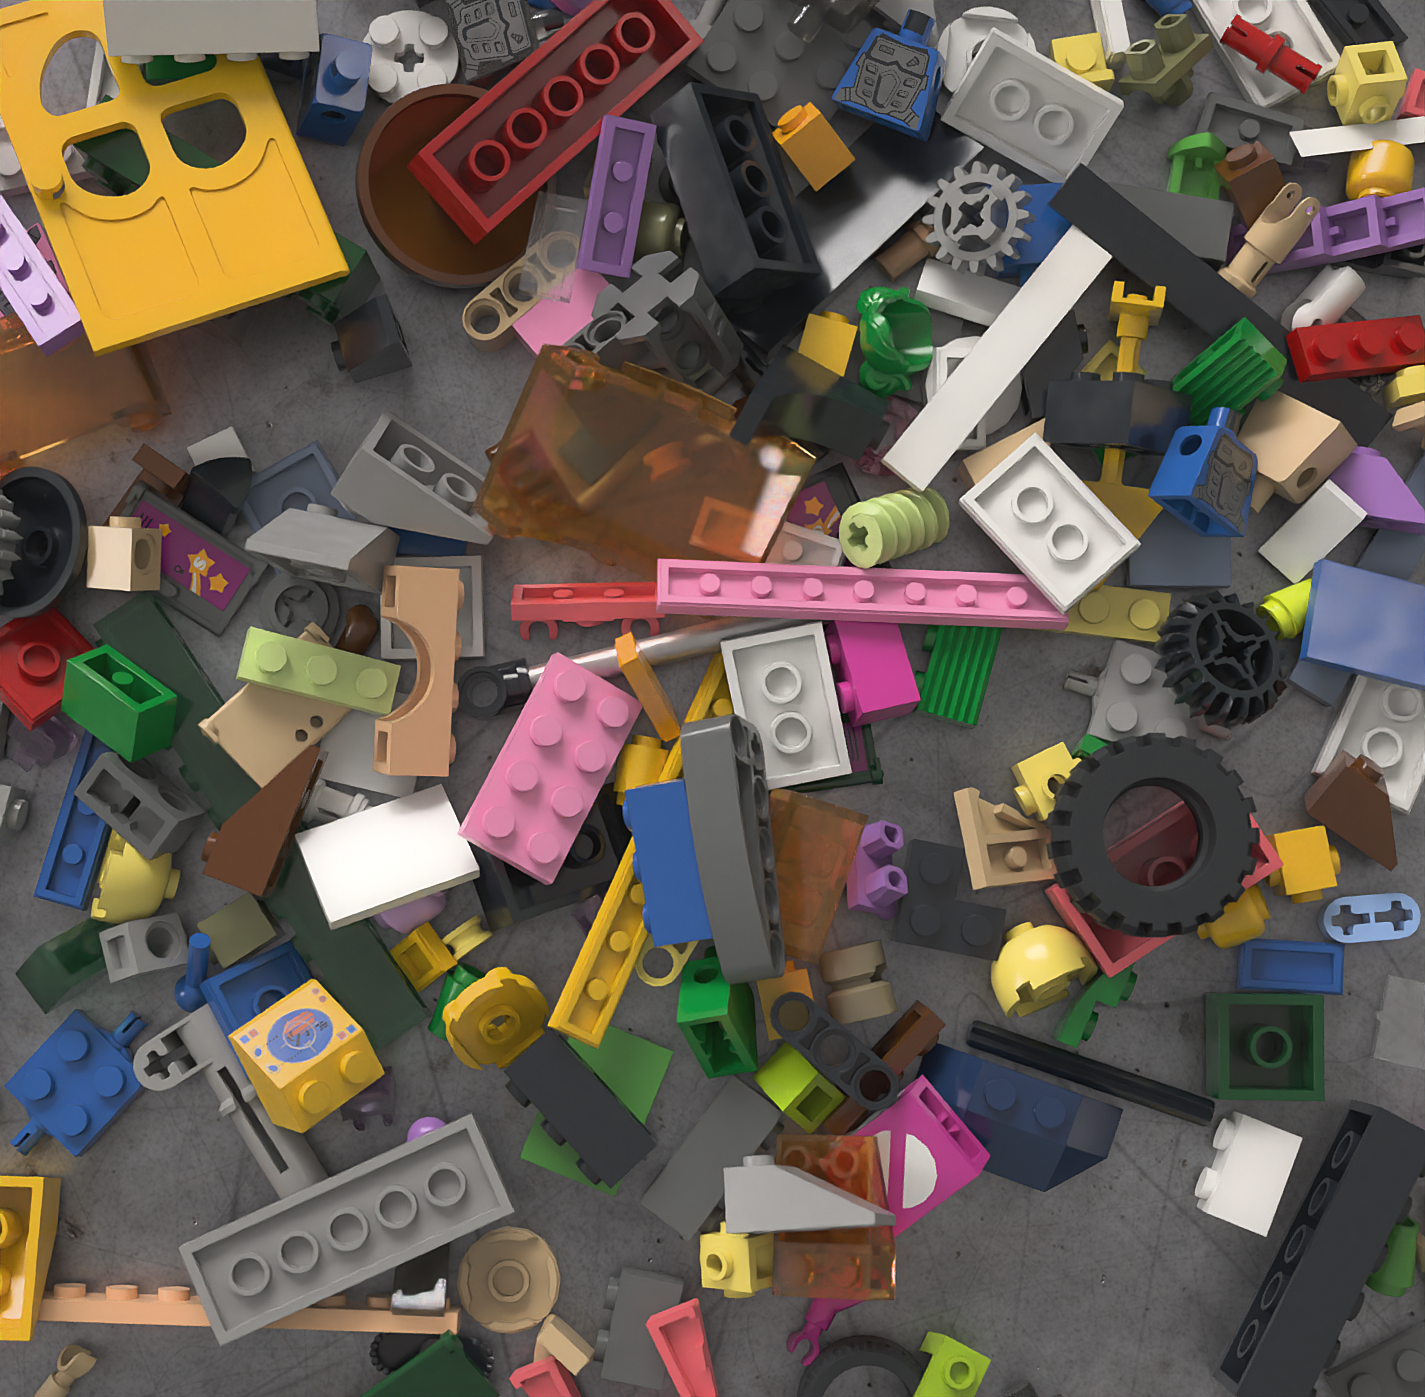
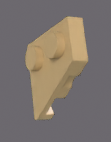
M973 787L953 792L973 890L1046 882L1055 879L1053 874L1058 872L1054 860H1048L1046 844L1051 843V829H1046L1045 824L1034 818H1024L1018 810L1004 803L994 806L980 799V791Z

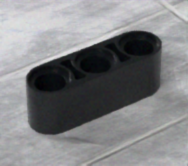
M791 991L782 994L774 1001L771 1007L770 1019L776 1032L858 1104L868 1110L878 1111L894 1103L899 1094L900 1085L896 1073L810 997L800 992ZM790 1000L803 1002L809 1012L806 1025L796 1031L784 1028L778 1018L781 1006ZM839 1035L848 1043V1056L841 1064L828 1065L821 1060L819 1046L827 1036ZM872 1070L882 1071L887 1076L889 1082L886 1094L876 1100L863 1097L859 1088L862 1076Z

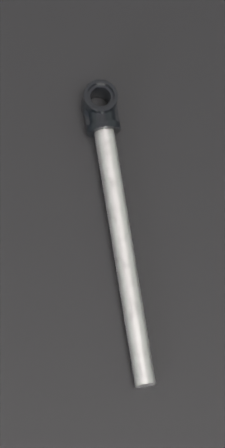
M731 616L636 641L650 666L656 667L722 650L720 641L817 621H821L822 625L832 620ZM615 646L567 657L602 679L624 675L619 666ZM521 658L488 667L477 666L471 668L460 677L457 684L459 704L468 714L482 721L495 720L502 715L522 711L547 663L529 667L526 658ZM482 681H491L497 687L495 701L486 707L474 705L472 701L473 688Z

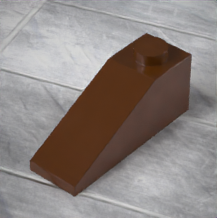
M310 745L225 821L219 833L212 832L206 841L201 860L206 862L202 874L255 895L271 897L329 752Z

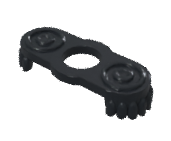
M381 1332V1334L375 1336L374 1341L370 1345L372 1349L369 1352V1356L372 1358L371 1363L376 1366L377 1371H383L384 1375H389L419 1355L420 1347L425 1341L429 1339L440 1340L441 1334ZM456 1335L463 1344L464 1352L482 1373L489 1378L490 1373L494 1369L495 1362L493 1349L490 1345L478 1337Z

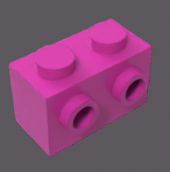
M836 620L830 622L824 632L830 665H834L839 682L835 686L838 706L843 714L848 713L851 726L856 727L910 714L921 699L898 623Z

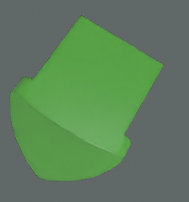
M1206 132L1185 137L1171 145L1167 159L1172 160L1167 192L1219 200L1221 183L1213 165L1223 161L1228 154L1225 144L1214 134Z

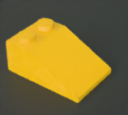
M0 1176V1340L33 1341L57 1233L61 1178Z

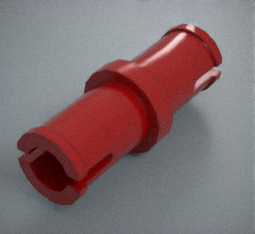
M1237 14L1230 23L1231 27H1227L1219 43L1227 45L1256 63L1255 69L1260 73L1265 74L1269 71L1305 95L1311 86V82H1314L1323 66L1315 64L1286 46V39L1277 34L1273 38Z

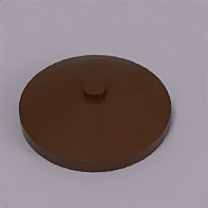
M432 85L413 91L397 100L385 110L369 131L362 145L356 167L355 187L359 211L369 235L378 248L396 266L411 276L433 285L448 288H473L491 284L546 237L551 227L557 204V179L555 174L474 245L407 168V165L420 150L488 92L485 89L471 85Z

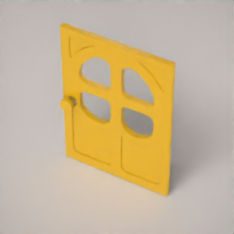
M29 0L0 9V116L95 357L339 277H345L350 273L348 264L259 55L257 59L250 61H231L227 59L226 54H214L217 63L212 70L161 86H152L144 80L138 64L124 63L121 60V56H108L102 0ZM87 37L96 40L103 49L119 88L118 96L111 101L65 115L54 116L49 114L42 106V84L52 57L64 43L74 38ZM225 99L230 101L238 109L247 131L245 141L240 150L224 164L208 169L195 168L178 159L163 127V119L169 114L214 100ZM127 128L136 132L150 165L148 178L140 188L128 195L106 197L85 191L72 180L64 161V153L68 146L119 129ZM64 184L65 189L63 193L54 199L53 194L59 191Z

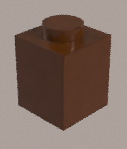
M1259 141L1254 144H1244L1234 148L1226 155L1223 161L1213 165L1228 201L1234 203V215L1248 231L1282 188L1286 186L1275 157Z

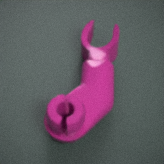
M858 1267L822 1284L804 1318L807 1320L804 1329L789 1335L786 1341L787 1351L793 1353L801 1340L808 1339L810 1349L803 1356L801 1364L804 1366L811 1365L812 1361L819 1355L818 1339L823 1330L828 1331L836 1313L877 1297L881 1290V1281L878 1275L868 1267Z

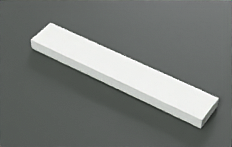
M1072 225L881 462L921 494L1112 256L1076 226Z

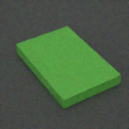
M610 1024L598 1049L568 1037L567 1041L645 1125L674 1051ZM538 1111L520 1158L616 1197L622 1179L611 1189L603 1180L597 1186L594 1185L576 1165V1161L581 1156L568 1142L560 1147L553 1141L540 1125L546 1118Z

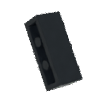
M548 1029L503 1071L511 1079L505 1086L512 1096L525 1108L533 1103L546 1118L540 1123L545 1132L560 1147L566 1142L573 1147L581 1156L576 1161V1165L596 1186L603 1180L611 1189L658 1144L656 1137L560 1032L555 1029Z

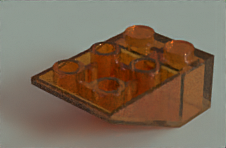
M777 1134L776 1165L796 1167L890 1212L877 1136ZM892 1226L774 1233L772 1296L866 1301L894 1300L896 1245Z

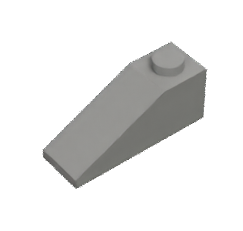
M773 1155L743 1157V1167L724 1168L726 1234L752 1235L896 1226L895 1214L796 1167L775 1165V1156Z

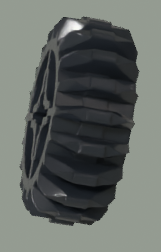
M1218 590L1207 593L1205 596L1201 593L1197 596L1194 595L1186 600L1183 605L1179 604L1170 611L1166 621L1161 624L1160 629L1157 631L1160 639L1153 650L1162 657L1158 660L1155 669L1167 675L1162 687L1173 688L1177 694L1174 705L1186 703L1189 705L1190 718L1199 717L1203 714L1207 726L1222 723L1226 729L1236 727L1239 724H1250L1260 718L1261 715L1270 711L1275 706L1274 704L1278 702L1277 698L1287 688L1283 679L1286 678L1291 669L1282 662L1289 650L1278 646L1276 642L1281 631H1271L1266 625L1269 615L1258 617L1254 613L1253 602L1240 605L1236 593L1223 597Z

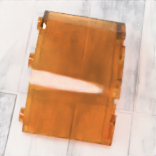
M543 343L472 507L475 512L488 522V528L493 533L507 539H515L519 536L573 547L590 553L594 559L609 566L619 564L657 583L658 559L747 563L766 562L817 459L785 436L760 437L750 442L748 446L729 437V434L737 421L733 418L737 408L682 382L625 361L620 370L598 363L600 357L597 353ZM698 615V616H700V617H702V618L709 619V620H714V619H716V617H730V616Z

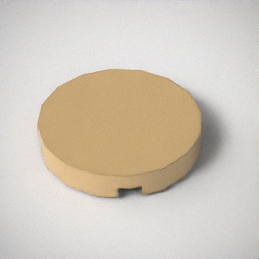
M506 1226L488 1231L471 1244L459 1266L457 1287L463 1307L469 1315L471 1314L476 1321L480 1322V1325L493 1332L514 1334L532 1329L549 1314L559 1297L562 1274L557 1255L544 1238L528 1229Z

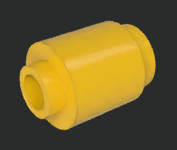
M632 735L631 744H623L619 752L613 791L618 792L617 805H623L626 800L625 790L658 782L670 753L669 750L661 749L662 739Z

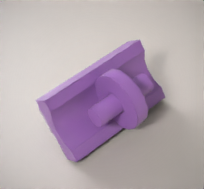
M854 819L842 824L845 865L832 871V885L838 890L847 891L848 909L872 912L878 915L880 919L887 921L897 916L896 900L908 893L907 876L901 868L893 866L892 854L904 846L903 829L898 825L883 820L871 825Z

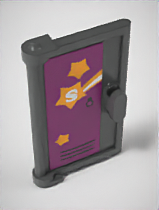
M142 480L138 481L125 500L128 504L120 516L141 518V528L162 529L160 590L145 591L219 638L252 586L258 584L263 575L267 573L270 564L262 559H257L149 489L150 486Z

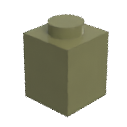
M250 892L242 895L197 924L201 933L208 935L211 939L209 961L213 965L220 962L224 969L233 968L286 935L264 898Z

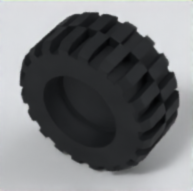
M1147 733L1142 736L1134 737L1131 735L1118 739L1094 751L1069 772L1071 775L1065 783L1059 785L1053 797L1056 800L1054 810L1048 813L1046 829H1051V843L1046 844L1048 860H1054L1058 873L1053 875L1060 889L1066 888L1072 897L1070 902L1081 913H1088L1094 918V923L1106 929L1120 931L1123 935L1167 937L1194 932L1198 930V926L1204 923H1213L1225 914L1223 908L1228 903L1238 901L1246 890L1241 885L1244 877L1253 875L1258 859L1251 857L1252 845L1260 844V828H1252L1249 813L1257 812L1252 796L1244 798L1238 787L1244 783V780L1235 769L1227 771L1220 764L1224 757L1211 748L1203 751L1195 747L1196 740L1184 736L1170 738L1166 737L1165 733ZM1156 786L1172 791L1184 801L1195 819L1198 831V847L1194 861L1185 874L1169 884L1144 886L1126 879L1113 867L1104 847L1103 824L1108 810L1121 795L1137 787Z

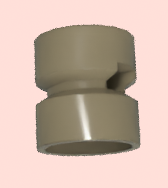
M881 940L817 954L822 981L831 985L833 989L827 997L830 1014L841 1025L898 1011L892 983L883 980L881 975L888 968Z

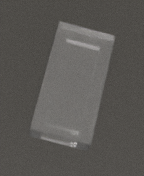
M538 191L519 285L521 295L570 303L588 200Z

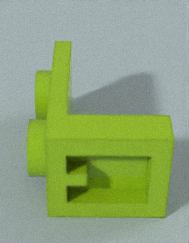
M928 1331L920 1351L932 1358L914 1397H975L991 1359L946 1335Z

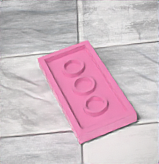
M559 652L552 654L457 835L543 884H552L643 707L640 701Z

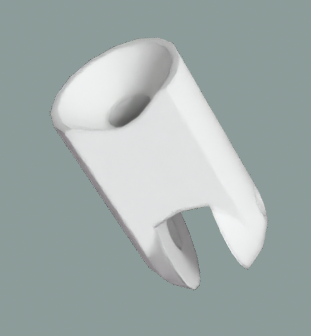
M1327 264L1300 296L1285 309L1280 324L1290 332L1299 327L1336 324L1365 291V283L1351 267L1345 266L1334 270L1330 264Z

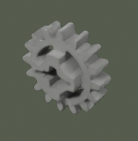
M975 161L971 174L957 166L954 168L956 179L954 182L949 183L941 178L937 181L940 189L943 191L940 198L928 196L926 200L931 206L935 207L934 214L923 217V223L935 228V231L925 238L926 242L934 247L941 246L935 257L944 263L952 261V269L964 274L968 267H970L971 273L977 276H984L986 264H989L992 269L1001 272L1004 270L1002 258L1005 255L1016 260L1021 257L1015 247L1018 240L1022 242L1031 241L1032 237L1023 231L1024 224L1036 221V216L1029 211L1023 210V207L1028 205L1033 198L1031 194L1024 190L1017 191L1023 181L1014 174L1006 177V169L994 163L988 172L986 165ZM977 187H991L990 189L985 187L979 194L967 193ZM981 211L980 216L984 221L977 227L978 223L974 217L976 213ZM1009 212L1008 223L1006 227V214ZM978 244H989L991 246L978 252L967 251L968 248L973 251Z

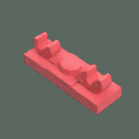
M657 582L514 584L511 599V620L521 621L520 635L523 640H529L531 624L536 621L544 622L548 626L549 639H556L559 620L575 622L579 626L593 627L603 624L604 621L621 619L622 635L631 632L633 621L643 619L650 625V636H655L659 634L660 618H665V613H656Z

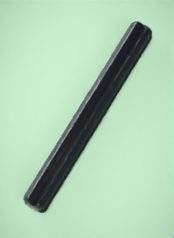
M979 1020L973 1021L967 1035V1045L969 1047L1206 1127L1213 1118L1215 1111L1213 1100Z

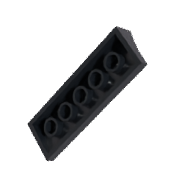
M936 110L927 142L873 123L848 147V150L856 159L818 191H815L809 184L795 197L822 274L815 279L779 289L776 293L773 291L770 296L763 300L764 304L754 311L736 315L725 314L735 332L738 331L756 355L765 364H768L776 356L783 344L787 346L805 329L809 313L820 315L821 311H824L876 261V256L898 241L908 231L907 227L915 220L919 221L933 207L926 200L928 196L940 198L943 193L937 181L941 178L949 183L956 180L954 168L960 166L969 173L972 170L973 163L980 161L984 147L965 133L943 122L941 115Z

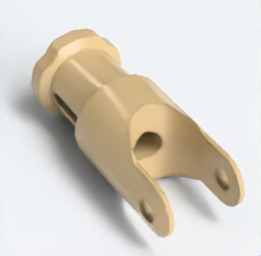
M1297 183L1287 184L1266 207L1244 236L1246 243L1228 267L1222 266L1217 273L1240 292L1250 298H1254L1257 294V285L1274 263H1282L1320 210V202L1314 197H1307L1299 203L1289 216V213L1302 197V188ZM1293 191L1292 196L1287 198V194ZM1312 206V210L1306 213L1307 208Z

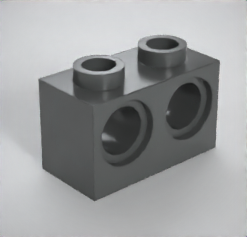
M115 751L102 753L73 792L75 796L149 861L163 854L178 851L206 814L205 810L145 758L130 763Z

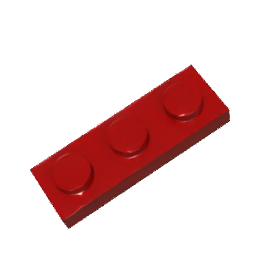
M1420 315L1299 327L1285 336L1300 383L1398 372L1408 367L1425 365V329Z

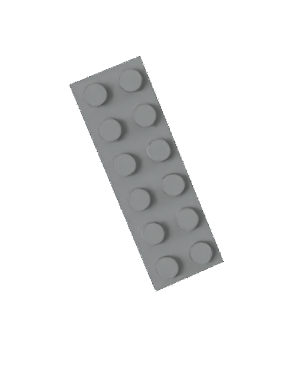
M471 1113L179 1246L178 1249L219 1346H222L515 1212L516 1209L474 1113Z

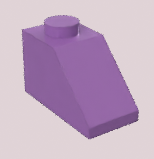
M1357 446L1329 475L1328 479L1367 512L1365 518L1357 526L1425 536V510L1388 459L1381 457L1382 453L1380 451Z

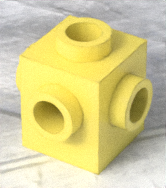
M1393 41L1344 47L1335 73L1330 76L1327 84L1328 100L1332 106H1336L1343 126L1363 123L1375 124L1391 120L1399 99L1405 94L1406 82L1408 80Z
M1064 742L1056 744L1011 767L1020 785L1013 789L1020 807L1026 816L1034 813L1039 822L1047 819L1048 813L1054 810L1056 800L1053 799L1055 794L1051 793L1048 789V780L1052 779L1056 782L1057 787H1059L1060 784L1066 782L1071 775L1069 772L1081 761L1079 757L1072 760Z
M726 1220L720 1221V1229L700 1234L702 1287L723 1289L724 1297L747 1298L754 1296L756 1291L784 1283L781 1233L726 1234Z

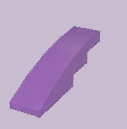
M1425 187L1385 198H1380L1374 194L1329 207L1320 205L1317 216L1307 227L1296 245L1282 263H1274L1267 274L1336 263L1425 244ZM1312 206L1307 208L1306 213L1312 210ZM1243 224L1233 226L1230 229L1227 248L1228 265L1246 243L1244 236L1247 234L1248 229Z

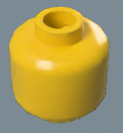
M1378 139L1372 141L1373 149L1352 151L1350 154L1345 188L1349 201L1374 194L1380 198H1385L1412 191L1415 160L1411 151L1401 143Z
M1258 883L1246 889L1237 902L1228 903L1223 908L1225 914L1216 921L1198 926L1197 933L1201 940L1211 937L1214 944L1224 950L1262 936L1266 928L1265 921L1272 917Z

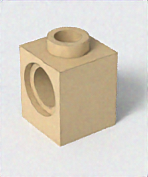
M110 516L109 526H88L86 588L124 591L160 590L162 529L141 528V518Z

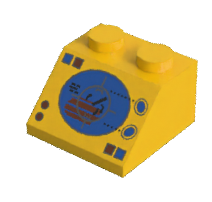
M310 979L228 1035L272 1124L302 1134L385 1074L364 1030L314 979Z

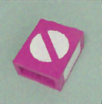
M922 1074L900 1091L894 1103L889 1107L873 1112L855 1130L847 1132L834 1142L819 1163L825 1169L826 1176L832 1185L896 1215V1226L868 1227L870 1230L878 1232L883 1240L888 1243L979 1176L991 1155Z

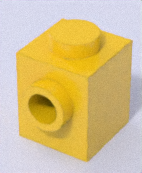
M1325 825L1266 836L1284 864L1263 878L1268 888L1273 887L1275 896L1291 895L1292 904L1324 899L1322 889L1338 886L1335 875L1340 874L1341 871L1340 859L1336 847L1328 843Z

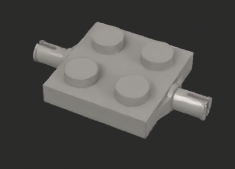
M1116 640L1112 645L1107 666L1098 678L1075 671L1072 668L1068 670L1065 678L1067 680L1064 682L1063 689H1069L1092 697V717L1087 733L1106 744L1131 735L1136 737L1147 733H1165L1166 737L1176 738L1184 736L1193 740L1196 739L1200 732L1214 735L1227 741L1232 737L1234 731L1232 729L1234 727L1226 729L1222 723L1207 726L1203 714L1199 717L1190 718L1189 705L1186 703L1174 705L1177 694L1173 688L1162 687L1167 675L1155 669L1158 660L1162 658L1155 651Z

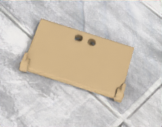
M313 622L304 628L305 632L297 638L333 648L328 642L330 638ZM248 682L209 719H203L197 726L204 736L214 745L218 744L262 789L310 745L314 746L353 709Z

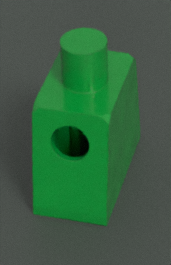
M715 945L705 950L704 959L688 961L683 965L677 1025L708 1079L758 1071L755 999L748 982L732 985L726 982L721 970ZM719 1021L722 1023L723 1029L720 1028Z

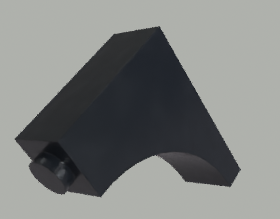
M783 344L751 392L729 437L745 446H748L753 440L765 436L794 437L823 445L859 462L867 446L876 451L891 424L883 420V417L890 403Z

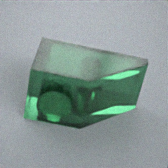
M90 917L37 947L17 970L16 976L45 1015L83 993L108 974L99 932L120 924L95 920Z

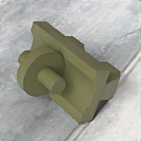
M1167 14L1154 24L1160 42L1159 45L1156 39H1142L1134 42L1124 51L1130 71L1118 81L1122 95H1130L1133 91L1141 90L1152 95L1153 100L1157 104H1162L1166 101L1175 106L1182 105L1192 96L1194 90L1191 80L1194 74L1192 67L1210 52L1214 45L1210 34H1193L1186 14Z

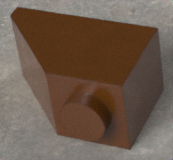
M1342 750L1305 793L1307 813L1383 867L1392 871L1398 863L1389 794L1385 779L1383 778L1385 772L1367 756L1360 754L1355 758L1345 750Z

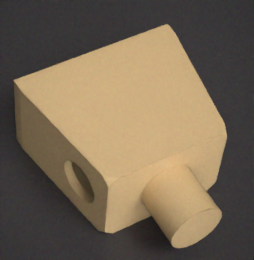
M1278 390L1263 402L1257 398L1236 438L1255 453L1258 460L1249 511L1258 514L1273 493L1295 504L1304 502L1357 447V443L1343 424Z

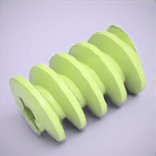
M928 486L921 494L914 488L909 487L881 497L869 499L865 502H858L848 507L842 515L839 525V540L842 550L851 563L859 568L866 569L891 559H897L903 555H909L918 550H924L932 546L933 543H941L946 537L950 525L949 510L942 496Z

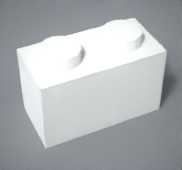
M1232 1111L1230 1119L1224 1118L1217 1128L1213 1147L1217 1148L1218 1151L1211 1169L1205 1167L1199 1176L1195 1189V1196L1200 1198L1197 1208L1266 1237L1303 1138L1247 1115Z

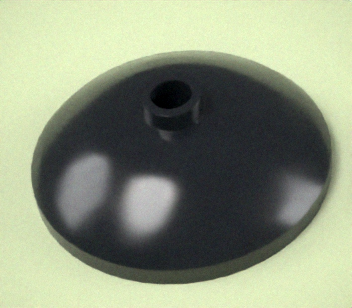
M40 467L15 469L0 478V490H3V496L14 502L12 513L21 519L15 532L24 538L15 547V554L21 559L12 562L10 570L14 579L2 582L4 593L0 595V615L13 619L34 618L55 607L75 583L86 556L88 527L85 509L79 494L66 478L54 471Z

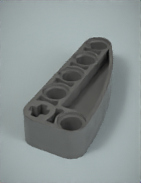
M737 714L683 723L680 731V743L690 824L704 901L723 976L730 985L783 977L786 966L765 758L761 736L758 729L752 723Z

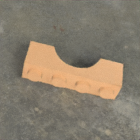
M383 565L381 617L397 625L410 639L417 659V676L413 689L404 703L393 712L375 719L373 771L398 776H449V764L454 762L456 755V741L454 735L451 734L452 713L456 712L459 702L458 686L454 683V664L459 660L462 648L460 633L456 631L457 611L462 608L464 602V585L459 580L460 569Z

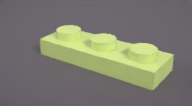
M250 627L247 631L236 679L385 716L391 712L401 666Z

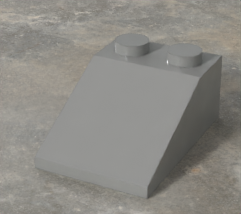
M386 409L357 449L330 495L340 501L341 505L348 512L356 516H363L373 524L488 545L493 538L511 498V495Z
M308 504L307 511L293 508L287 509L249 537L245 550L291 577L304 578L382 595L383 565H394L400 536L390 528L373 524L363 516H356L355 521L338 518V510L318 504Z

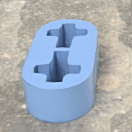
M1403 893L1333 898L1324 903L1318 912L1317 923L1325 938L1333 942L1358 943L1393 940L1409 937L1414 933L1420 924L1421 913L1413 898ZM1392 901H1394L1396 909L1404 910L1406 914L1405 920L1397 922V930H1394L1391 922H1375L1374 913L1391 910ZM1342 905L1344 906L1345 913L1362 914L1363 923L1348 925L1346 928L1347 934L1343 935L1341 927L1333 926L1331 922L1332 916L1340 914V906Z

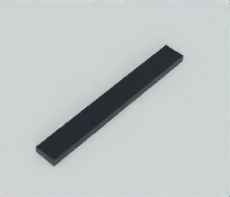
M1078 163L1046 204L1097 243L1113 259L1153 291H1155L1156 286L1166 287L1165 300L1215 341L1243 317H1246L1287 359L1281 376L1284 382L1278 391L1340 421L1357 443V446L1368 447L1394 416L1348 378L1300 383L1285 337L1290 331L1082 163Z

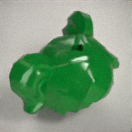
M884 286L867 288L861 292L856 303V308L862 315L859 323V332L861 334L859 342L866 359L859 370L858 379L862 388L882 399H886L899 389L908 392L913 387L909 376L930 366L932 362V349H934L931 341L933 332L932 318L928 308L922 302L910 298V288L900 287L898 291Z

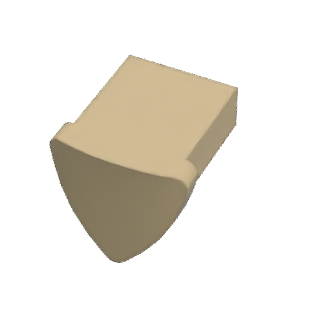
M556 1313L548 1314L536 1338L534 1362L554 1355L570 1373L576 1375L584 1366L593 1361L595 1350Z

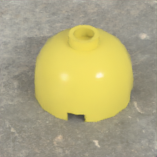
M112 829L97 883H100L99 888L102 891L100 898L93 899L91 918L114 924L146 919L156 913L163 898L173 900L180 878V870L171 868L172 853L163 854L149 861L119 833Z
M1026 922L1012 928L1004 935L1007 943L1000 948L998 961H993L991 964V983L1006 1017L1011 1018L1015 1010L1019 1017H1024L1043 1010L1069 996L1070 993L1067 987L1077 977L1082 986L1085 985L1097 973V965L1078 936L1066 928L1053 925H1043L1034 928L1031 922Z

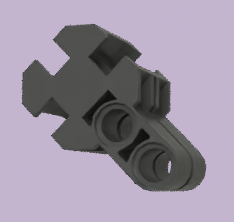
M670 250L646 255L636 262L631 268L641 278L624 293L612 283L597 295L591 314L593 320L559 347L545 364V372L569 407L572 408L574 414L593 441L600 446H609L622 440L662 406L665 409L693 404L705 394L694 381L711 367L725 377L738 366L743 343L701 275L692 267L684 271L679 257Z

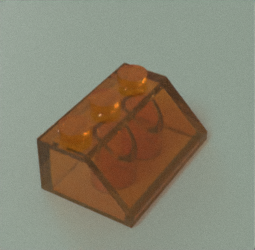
M776 788L771 791L769 805L785 955L817 966L869 816L795 791Z

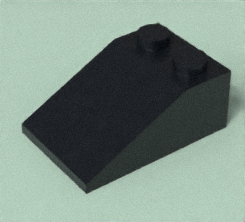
M614 782L602 785L552 884H543L467 840L480 869V877L473 879V883L490 932L535 918L608 891L632 838V833L624 822L622 805L616 804L618 793L613 791Z

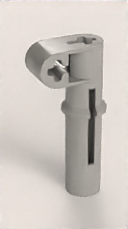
M209 1004L202 1006L153 1037L137 1050L133 1059L134 1073L137 1080L144 1087L152 1091L170 1089L199 1071L202 1072L221 1103L219 1108L220 1116L223 1118L228 1114L280 1199L330 1178L302 1133L272 1124L249 1077L246 1078ZM185 1045L189 1054L174 1061L167 1068L161 1065L160 1060L166 1054Z

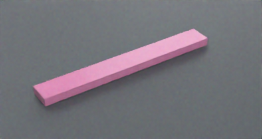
M658 559L656 613L1065 630L1069 623L1068 611L1062 615L1025 574L887 568L866 569L841 566Z

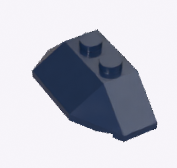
M936 1043L928 1053L922 1056L914 1079L915 1081L923 1074L991 1155L982 1170L1042 1192L1054 1188L1107 1159L1123 1112L1122 1108L940 1043Z

